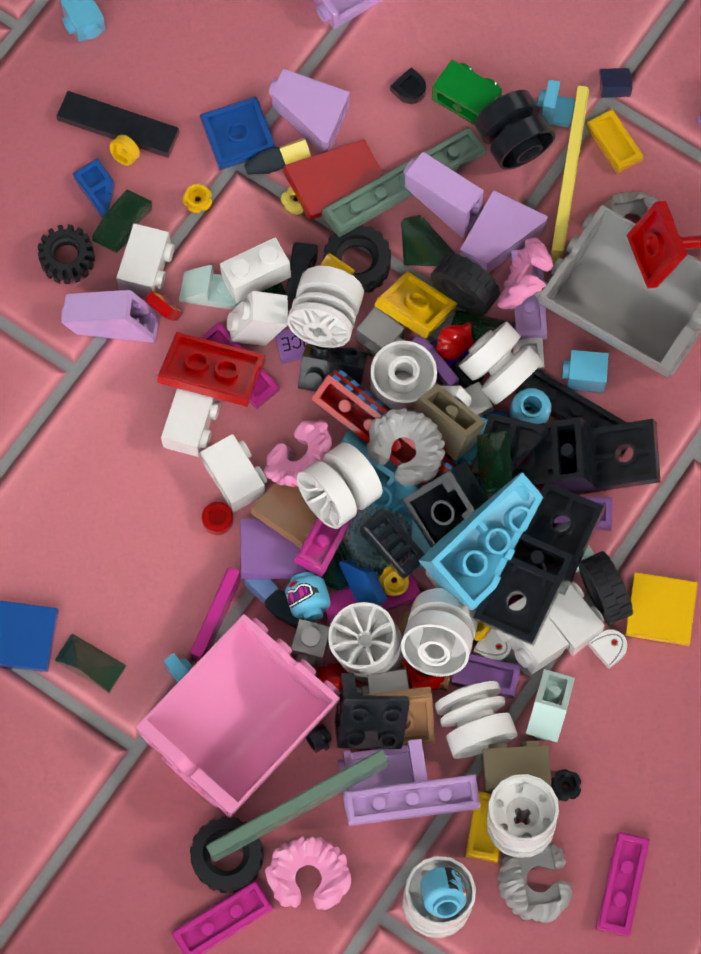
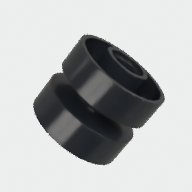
M516 90L499 97L486 106L475 120V127L484 142L491 145L490 151L503 170L515 169L534 160L545 152L555 139L554 131L546 118L539 115L540 109L527 90Z

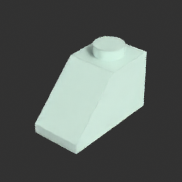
M544 669L526 734L533 735L539 740L558 742L575 680L574 677Z

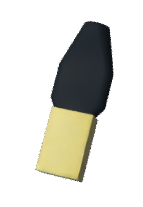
M302 138L280 146V148L274 146L260 151L247 161L244 166L248 175L270 174L283 169L285 165L311 157V153L306 139Z

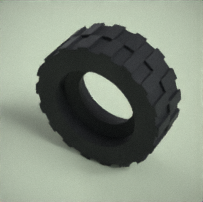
M362 224L341 237H338L336 233L331 235L328 243L325 244L324 258L330 253L342 261L344 252L350 247H364L372 255V264L366 271L353 273V276L362 284L364 293H371L375 288L383 285V281L387 279L391 267V249H389L387 239L383 238V234L380 231L377 232L373 227L363 226Z
M445 254L431 273V281H433V285L439 292L458 303V308L476 316H484L501 294L496 281L487 271L459 254Z
M601 551L581 560L579 570L585 588L594 606L604 617V622L610 626L633 615L629 594L610 557L604 551Z
M227 816L217 820L214 818L207 825L199 828L198 834H195L192 839L190 860L194 872L203 884H206L209 889L214 891L216 889L221 893H227V891L237 892L239 889L249 885L253 879L255 880L258 877L259 870L262 869L264 855L259 838L242 847V862L233 870H220L211 861L207 845L247 823L240 821L239 818H227Z

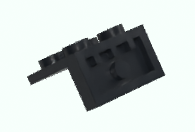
M341 673L339 685L340 700L336 705L334 719L337 748L401 749L403 747L410 705L409 697L362 695L361 687H356L354 673Z

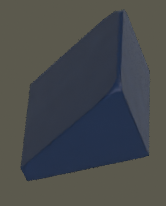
M629 68L599 69L601 98L631 97L632 79Z

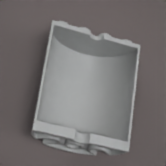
M601 205L596 214L591 212L582 225L583 233L580 237L575 235L566 249L569 253L565 259L559 258L551 270L553 276L549 282L543 281L546 286L542 288V291L536 292L535 297L538 298L540 305L669 379L680 367L701 334V261L688 254L658 288H647L626 236L635 226V223Z

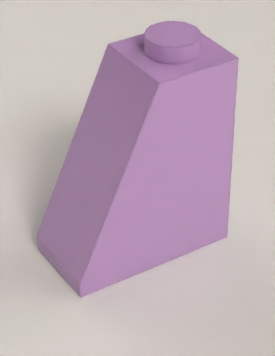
M282 69L279 78L272 80L269 89V95H272L273 108L321 153L330 151L350 107V92Z
M422 152L417 160L411 159L404 170L405 188L462 238H465L482 211L484 190L425 152Z
M493 190L463 243L459 255L470 259L489 273L511 257V250L523 249L525 247V240L541 236L546 230L548 216Z
M131 290L66 294L64 307L61 311V323L77 335L156 342L160 313Z

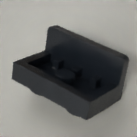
M307 343L302 355L298 388L316 392L326 377L337 368L341 369L362 386L364 367L368 354L350 347L326 348Z

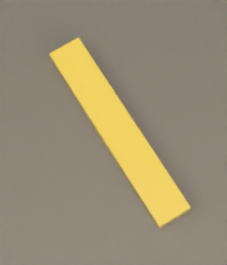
M578 86L551 249V258L554 263L559 258L563 259L589 96V89L585 86Z

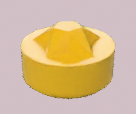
M118 135L109 145L113 158L122 165L130 166L140 156L138 146L126 135Z

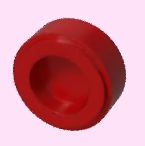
M212 502L204 508L202 523L209 533L222 535L231 529L234 517L231 508L227 504Z

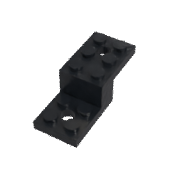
M581 417L540 423V425L546 426L549 431L530 453L531 458L529 462L523 466H518L504 482L493 480V491L497 493L520 473H524L536 489L543 488L546 481L577 495L659 483L661 481L657 422L654 419L592 428ZM626 448H632V458L627 462H620L619 455L621 451Z
M546 481L540 492L543 499L528 528L520 536L514 548L515 553L511 560L507 561L500 575L501 579L497 587L479 604L473 616L474 620L532 646L535 645L558 593L566 594L605 510V507L601 504ZM559 516H566L571 520L570 527L562 532L553 528L554 520ZM515 594H521L526 597V605L518 611L512 610L508 606L510 597Z

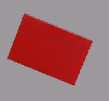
M365 139L285 165L283 169L309 221L322 217L324 208L384 175Z
M176 332L159 371L157 383L248 407L265 364L266 355Z

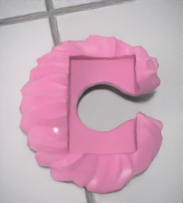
M538 238L525 240V247L517 252L519 257L513 259V265H510L511 274H509L508 280L503 284L505 287L504 291L498 297L499 302L497 306L499 308L515 309L525 299L536 292L542 291V288L546 286L537 275H532V268L534 266L547 272L553 267L551 256L545 245Z
M314 420L302 421L294 430V436L300 443L305 446L308 445L306 454L298 461H290L289 459L295 456L294 451L289 446L278 443L267 455V465L263 471L264 475L280 486H298V473L315 461L323 462V456L331 450L332 438L327 430V422L322 420L317 422Z
M301 836L289 843L284 842L280 848L275 849L272 854L271 864L265 869L268 884L274 891V898L280 902L281 906L296 908L301 904L302 896L296 884L295 876L301 867L307 865L316 867L322 876L321 884L313 896L317 910H326L340 902L342 896L350 889L351 873L346 866V855L340 853L339 847H333L331 842L324 841L322 837Z

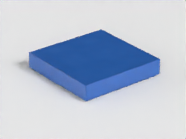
M257 96L200 114V119L219 171L245 163L260 151L275 146Z
M0 601V666L48 672L59 613L58 608Z

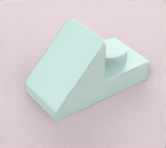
M206 265L184 272L179 302L234 310L240 304V302L235 303L222 279V275L214 274L213 265Z

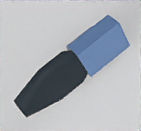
M245 579L244 585L265 604V607L277 619L297 629L299 619H304L296 618L291 614L284 591L278 590V587L270 579Z

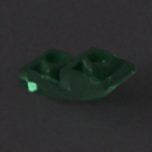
M127 189L105 214L92 235V241L117 253L128 243L133 224H138L152 211V201Z

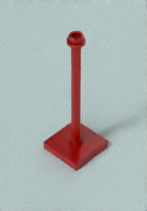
M656 201L626 235L647 288H658L688 255L686 249L701 248V235L681 237L678 234L666 201Z

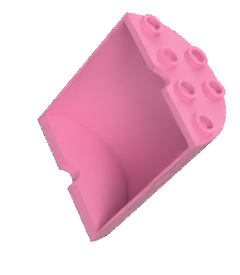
M245 614L238 619L135 727L147 744L163 755L161 759L211 805L215 808L219 807L229 817L242 806L340 700V691L328 680L324 683L315 676L316 670L304 659L300 662L295 661L290 655L292 649L283 640L278 638L274 641L266 634L269 630L257 618L250 620Z

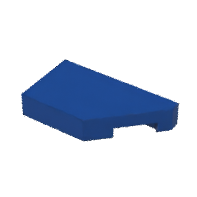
M97 158L72 175L98 214L105 220L108 216L115 184Z
M350 559L338 563L357 603L369 602L380 606L387 600L385 592L373 570L367 567L361 568Z

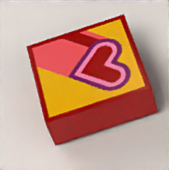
M151 291L145 298V302L166 319L178 321L184 313L160 293Z

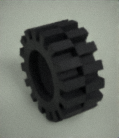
M68 224L67 229H64L63 225H57L58 231L54 232L53 228L49 229V236L47 237L43 234L41 237L42 244H38V258L43 272L45 271L49 279L53 277L54 281L59 284L61 279L64 280L65 284H70V279H74L75 283L80 282L79 276L83 275L86 278L89 275L88 269L92 270L94 267L95 254L90 237L87 233L84 234L83 229L79 227L77 230H74V226ZM65 245L75 247L78 250V256L73 262L62 264L55 259V253L58 248Z

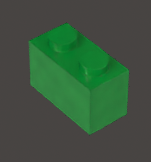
M453 59L432 86V100L473 125H475V120L480 112L502 96V88H500L497 82L490 78L481 77L469 65L465 63L459 64Z

